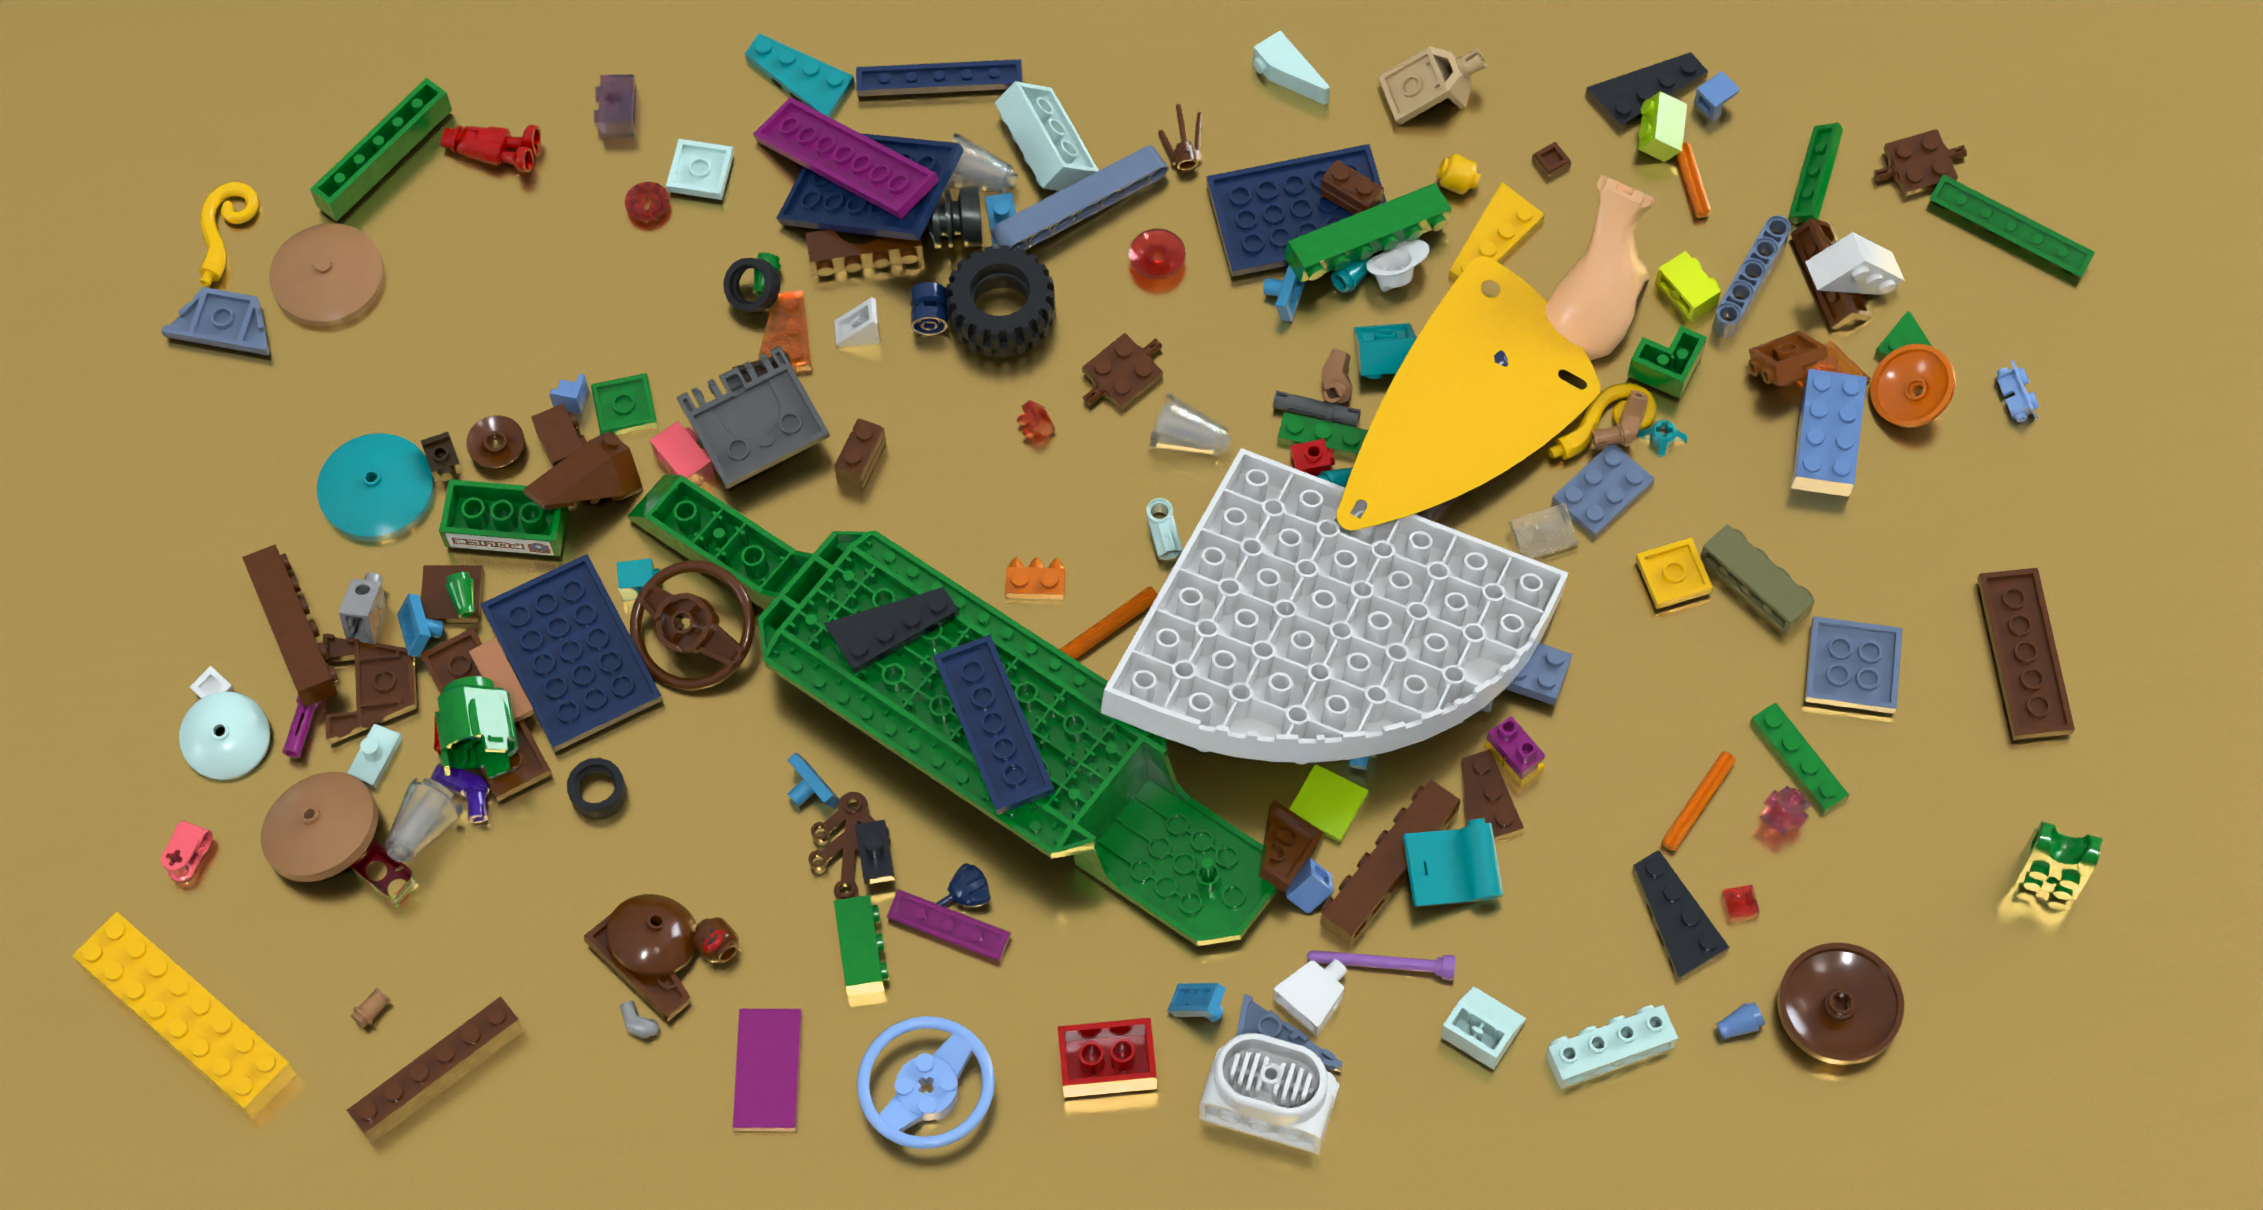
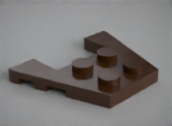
M323 634V643L329 659H326L325 662L355 660L357 711L325 715L326 740L328 744L343 740L371 728L373 724L378 725L417 708L415 656L408 655L406 648L381 643L369 644L360 642L359 639L349 637L348 639L335 637L333 634Z

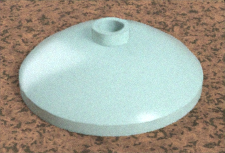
M224 691L213 693L197 701L186 713L180 727V748L187 763L201 775L215 780L236 779L251 772L263 760L270 743V725L262 708L251 698L237 692ZM219 727H225V733L222 736H216V730Z

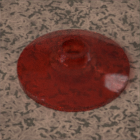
M1150 229L1142 232L1133 240L1129 249V259L1133 268L1142 276L1150 279H1164L1176 274L1183 266L1186 257L1185 246L1182 240L1173 232L1165 229ZM1154 257L1162 258L1161 260H1153Z

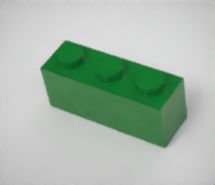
M870 895L834 900L845 987L848 997L884 991L883 981L889 980L887 963L880 962L879 952L885 951L883 935L882 933L876 934L875 923H881L878 904L872 905Z

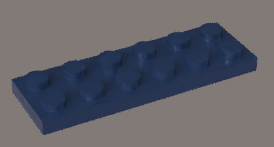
M991 635L933 655L996 814H1002L1055 794L1053 784Z

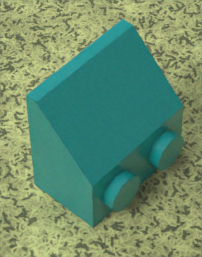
M1410 323L1354 327L1357 364L1360 375L1368 379L1381 378L1383 374L1396 375L1410 348L1417 339Z

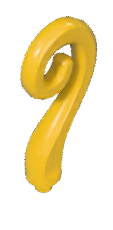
M237 181L222 184L215 188L203 202L200 213V225L207 246V253L199 268V272L202 275L199 282L205 287H210L212 281H219L226 267V249L215 223V215L221 203L225 201L221 207V215L231 224L248 222L258 211V195L246 183ZM230 197H241L245 199L246 206L241 211H233L234 208L231 201L225 200Z
M1632 383L1616 384L1604 389L1588 406L1578 428L1555 440L1556 446L1548 448L1550 457L1554 459L1561 456L1563 460H1567L1581 453L1591 442V431L1596 430L1605 408L1614 401L1628 398L1631 390L1641 391L1648 396L1644 418L1640 430L1645 429L1652 423L1657 414V404L1654 396L1646 388ZM1627 400L1619 402L1613 408V418L1616 424L1619 423Z

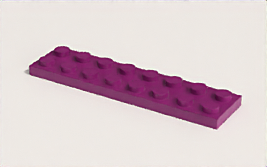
M792 97L753 133L757 142L900 219L940 181L935 172Z

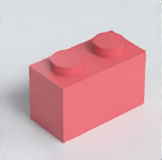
M679 421L650 439L654 455L670 474L683 475L696 485H700L715 474L712 462L704 448L701 449L696 443L698 439L689 427L685 429Z

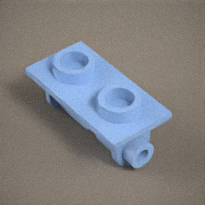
M2011 360L2013 368L2009 370L2007 367L1999 369L1996 377L2004 396L2015 393V396L2005 399L2011 417L2019 423L2027 420V415L2033 414L2037 420L2039 418L2035 409L2040 406L2034 392L2028 393L2025 384L2030 383L2023 367L2018 369L2014 360Z

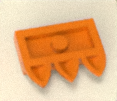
M1017 556L1006 567L1005 598L1064 600L1065 568L1057 557L1050 563L1048 568H1044L1043 563L1038 557L1034 558L1028 567H1024L1022 561Z

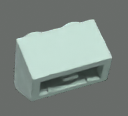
M1473 986L1459 1000L1443 1024L1441 1038L1494 1070L1525 1023L1526 1018Z

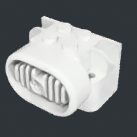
M1242 1034L1228 1041L1217 1051L1199 1103V1119L1319 1154L1340 1083L1336 1082L1332 1073L1326 1071L1321 1059L1310 1049L1263 1034Z

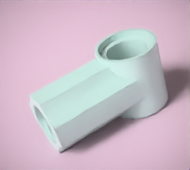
M1156 498L1147 506L1146 522L1151 531L1158 559L1167 561L1181 555L1183 549L1174 521L1171 503L1166 499ZM1156 512H1162L1166 517L1156 519L1152 515Z

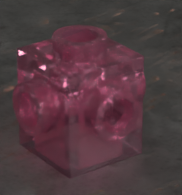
M1786 786L1779 792L1774 790L1764 802V805L1767 807L1760 815V818L1784 836L1794 828L1799 830L1809 818L1806 812L1812 804L1806 800L1805 795L1801 791Z

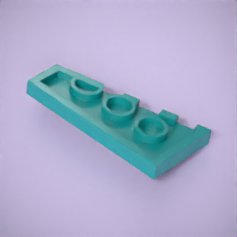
M758 33L745 52L748 62L770 79H775L782 85L785 91L789 94H794L803 104L830 118L855 82L853 75Z

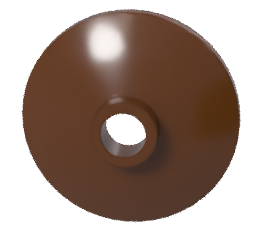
M500 415L489 416L478 421L470 429L466 440L470 457L477 464L487 468H500L511 464L519 457L525 443L524 434L519 424L509 417ZM495 444H501V445H502V446L499 447V448L493 449V446H494Z

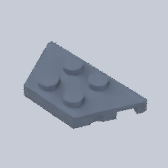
M203 287L194 296L193 300L178 312L180 316L170 326L165 324L161 330L163 336L263 355H269L270 352L261 305L256 296Z

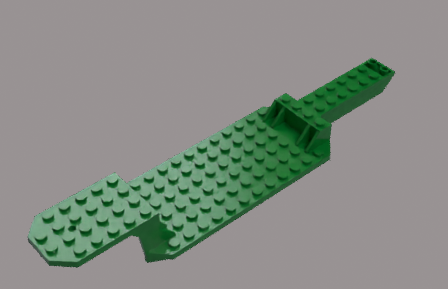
M664 474L628 514L627 517L630 521L689 560L714 563L728 570L741 582L750 600L764 609L763 613L758 617L765 667L1048 857L1057 858L1074 855L1077 866L1196 946L1240 940L1275 896L1276 887L1259 876L1263 845L1192 799L1178 784L1171 766L1165 738L1100 713L1104 689L1109 681L876 530L868 532L832 531L813 554L797 551L683 475ZM944 587L959 610V616L856 674L847 663L824 625L826 622ZM987 635L992 637L1055 790V794L999 815L996 814L933 655Z

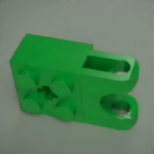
M2041 821L2023 849L2016 883L2022 884L2028 890H2043L2053 893L2054 896L2060 899L2069 900L2072 898L2076 900L2098 863L2103 838L2090 834L2079 838L2069 837L2056 830L2057 825Z

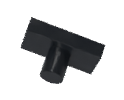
M885 819L855 824L864 884L895 880Z

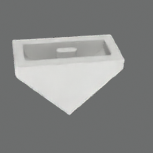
M869 298L834 320L836 346L880 344L879 319L875 298Z

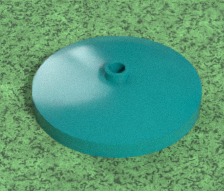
M385 433L363 435L341 445L324 463L317 482L318 502L327 521L341 534L366 542L389 540L412 529L421 521L430 508L435 490V480L424 453L409 440Z

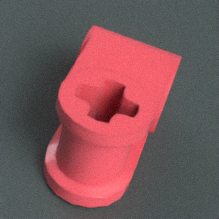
M184 820L178 823L171 840L161 855V864L167 870L171 880L181 883L191 879L202 857L211 845L213 837L211 830Z

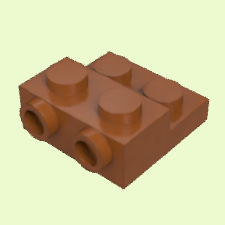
M1799 330L1750 348L1751 360L1748 361L1751 373L1754 376L1762 375L1766 384L1774 383L1778 386H1789L1795 380L1805 377L1803 366H1813L1818 363V360L1828 357L1827 346Z

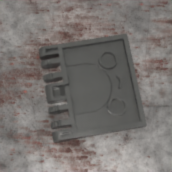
M780 346L769 350L770 356L777 367L776 369L773 368L765 353L759 355L760 364L766 371V374L760 377L757 376L753 365L749 361L743 363V367L750 379L748 383H746L738 367L719 375V379L727 392L722 395L714 379L707 381L708 388L715 397L714 400L708 403L704 400V396L698 387L691 389L699 406L698 408L695 407L687 392L676 397L684 415L690 422L726 489L830 437L829 431Z

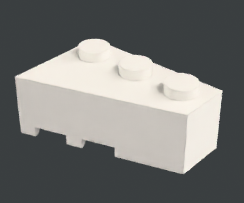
M1854 232L1805 262L1819 291L1882 295L1892 292L1896 289V285L1904 281L1891 251Z

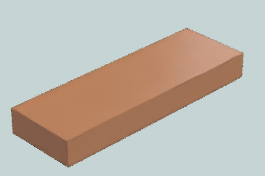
M496 638L469 651L480 675L491 679L494 682V687L503 688L510 694L515 723L535 714Z

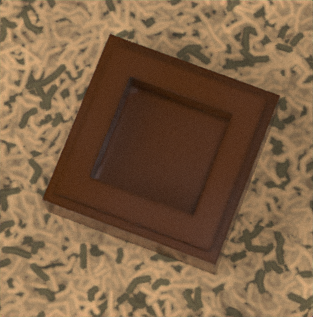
M1557 142L1532 155V160L1547 179L1571 167V160Z

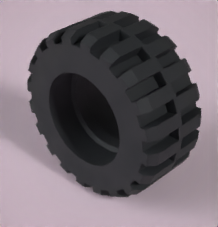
M1001 245V249H993V246L985 247V251L981 253L976 250L969 254V260L962 259L957 264V270L952 271L949 277V284L946 287L947 311L952 331L957 334V339L962 344L966 345L969 343V349L976 353H979L980 350L984 351V356L993 357L994 354H1001V358H1008L1011 353L1016 352L1017 356L1026 353L1025 348L1030 347L1033 349L1039 345V337L1041 339L1046 338L1049 333V327L1054 323V311H1056L1053 279L1049 276V270L1045 264L1041 263L1039 265V258L1035 255L1030 254L1027 256L1026 251L1016 247V250H1011L1010 246ZM995 288L1014 289L1027 298L1026 303L1019 310L1003 316L987 314L975 305V302L982 294Z

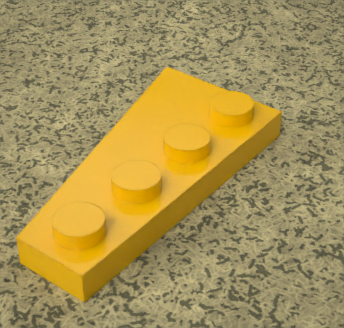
M1501 182L1450 268L1449 276L1456 281L1468 264L1477 257L1484 256L1498 263L1502 262L1544 220L1545 214Z

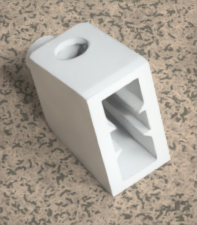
M1333 959L1325 969L1312 960L1274 988L1273 1000L1317 1037L1344 997L1345 988L1338 981L1347 973V969L1337 959Z

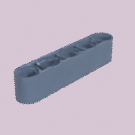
M1774 215L1766 221L1719 303L1712 325L1714 332L1718 336L1729 338L1736 334L1783 252L1791 229L1789 220L1784 216ZM1772 232H1778V233H1780L1781 235H1776V234H1774V233H1772ZM1759 253H1764V254H1767L1768 256H1762V255L1759 254ZM1747 275H1754L1757 278H1751ZM1735 296H1740L1744 299L1740 300L1735 298ZM1722 318H1729L1732 321H1725Z

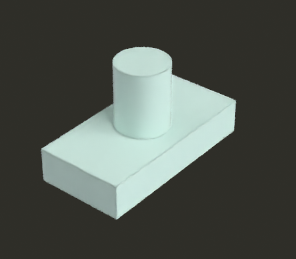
M373 724L367 737L362 740L360 750L347 774L358 778L366 786L376 789L403 739L401 734Z

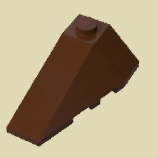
M606 432L589 440L525 487L523 493L543 510L574 506L576 501L588 500L590 504L599 503L601 498L611 497L613 501L623 500L640 492L642 484L630 448L617 436Z

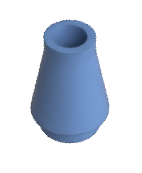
M1745 1002L1722 1021L1717 1022L1716 1025L1722 1038L1726 1040L1730 1037L1759 1031V1027L1765 1025V1021L1755 1002L1750 1004Z

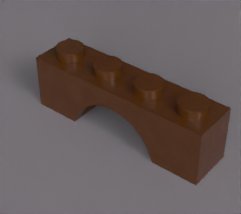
M832 230L805 233L812 276H829L837 272H856L864 268H884L891 264H911L917 260H924L921 237L919 241L881 236L867 244H853L846 242Z

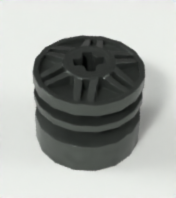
M960 188L958 201H952L949 189H945V202L938 201L928 221L929 234H931L935 249H942V236H948L949 248H953L955 235H961L964 247L983 246L979 188Z

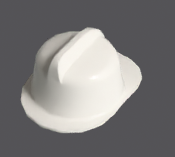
M1419 239L1398 243L1393 249L1384 251L1371 258L1366 263L1367 270L1375 274L1379 287L1383 292L1405 286L1413 278L1414 267L1428 256L1430 252L1429 245Z

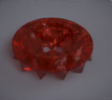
M655 182L639 183L633 186L625 197V207L628 215L630 214L635 221L643 220L646 223L653 219L659 221L662 214H667V208L670 204L667 190ZM647 195H649L652 203L650 208L646 210L643 203L646 202Z

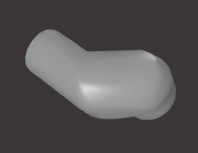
M627 1001L620 1005L626 1030L630 1034L641 1038H648L658 1033L659 1025L657 1021L638 1016L634 1001Z

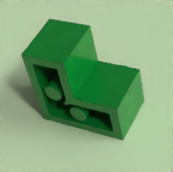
M1680 326L1669 348L1642 337L1631 358L1627 376L1680 399L1703 354L1707 337L1683 326Z

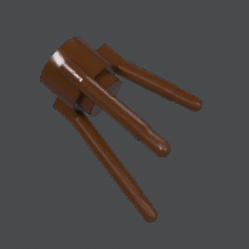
M1177 104L1176 112L1181 142L1173 150L1164 131L1160 129L1158 133L1170 156L1171 165H1177V168L1180 170H1190L1195 168L1199 164L1198 162L1202 160L1200 153L1202 113H1197L1195 144L1193 146L1192 142L1187 141L1182 108L1180 104Z

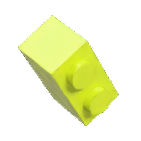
M1686 251L1658 268L1655 282L1690 322L1718 305L1721 293L1719 284L1714 278H1709L1702 270L1699 261L1694 257L1692 258Z

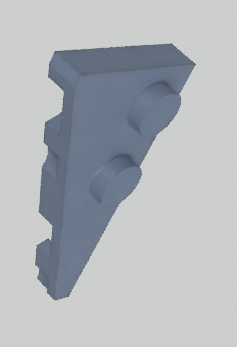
M1244 994L1236 1037L1247 1033H1258L1298 1044L1313 1051L1321 1059L1325 1069L1341 1072L1342 1061H1339L1335 1054L1326 1048L1324 1050L1309 1040V1036L1290 1023L1282 1021L1273 1011L1270 1010L1268 1012L1255 1003L1250 995Z

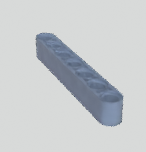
M1146 146L1003 220L992 229L991 235L1000 248L1001 245L1010 246L1011 250H1016V247L1026 250L1160 180L1166 175L1169 167L1154 146Z

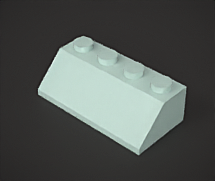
M1015 81L995 102L1001 119L1010 129L1013 140L1019 145L1024 154V160L1030 165L1036 176L1037 183L1042 188L1061 191L1099 171L1051 87Z

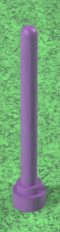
M1312 950L1307 954V959L1309 961L1313 960L1316 963L1330 964L1333 959H1337L1343 965L1435 972V976H1442L1441 979L1454 980L1456 955H1443V958L1437 957V960L1316 950Z

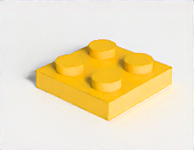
M1692 537L1636 555L1637 564L1656 609L1712 593L1713 586Z

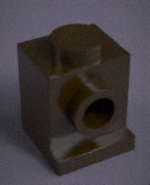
M449 432L421 440L435 483L449 481V479L463 474Z

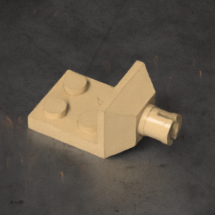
M1429 46L1379 75V81L1395 121L1401 125L1446 98H1449L1460 109L1466 107L1472 87L1469 77L1487 67L1479 49L1474 48L1471 52L1458 58L1450 51Z

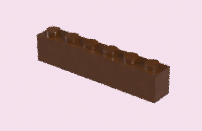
M275 544L242 557L303 707L337 695L334 683L339 681L333 665L326 666L324 660L329 659L324 643L317 644L315 640L320 634L314 620L307 621L305 615L310 614V610L305 598L298 599L296 593L301 592L295 575L289 577L287 573L292 567L286 553L280 555Z
M1432 779L1425 787L1420 785L1411 797L1413 801L1407 809L1403 807L1399 810L1393 820L1394 826L1389 832L1384 830L1375 842L1377 847L1371 854L1366 852L1357 864L1359 869L1353 876L1347 875L1339 886V894L1335 899L1330 897L1320 910L1322 913L1321 925L1349 946L1352 945L1408 875L1402 835L1405 833L1443 831L1459 811L1460 799Z
M500 996L347 1109V1112L372 1145L524 1032L519 1019Z

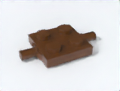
M1938 129L1885 144L1883 149L1888 159V167L1874 170V177L1877 182L1893 178L1899 185L1904 197L1936 188L1943 174L1957 180L1958 175L1952 160L1966 157L1967 150L1964 145L1948 149L1944 145Z
M1124 333L1082 367V372L1092 381L1094 386L1090 392L1082 397L1084 402L1091 406L1100 397H1104L1110 400L1120 411L1163 377V371L1151 358L1153 354L1162 349L1160 341L1158 342V339L1154 338L1153 341L1142 348Z

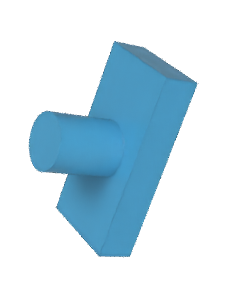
M1013 193L985 196L991 233L998 223L1015 215L1016 210ZM991 235L993 249H1001Z
M1290 265L1287 268L1284 280L1266 278L1263 291L1265 295L1278 297L1275 306L1281 320L1292 322L1306 281L1300 283Z
M408 593L397 613L408 655L419 657L430 637H441L443 622L426 618L420 596Z
M797 752L793 754L787 761L803 779L787 793L788 796L800 807L808 798L816 793L826 805L834 809L840 800L805 758Z
M1219 983L1178 984L1167 1011L1175 1017H1206L1211 1022H1216L1223 1014V1007L1220 1003L1226 988Z

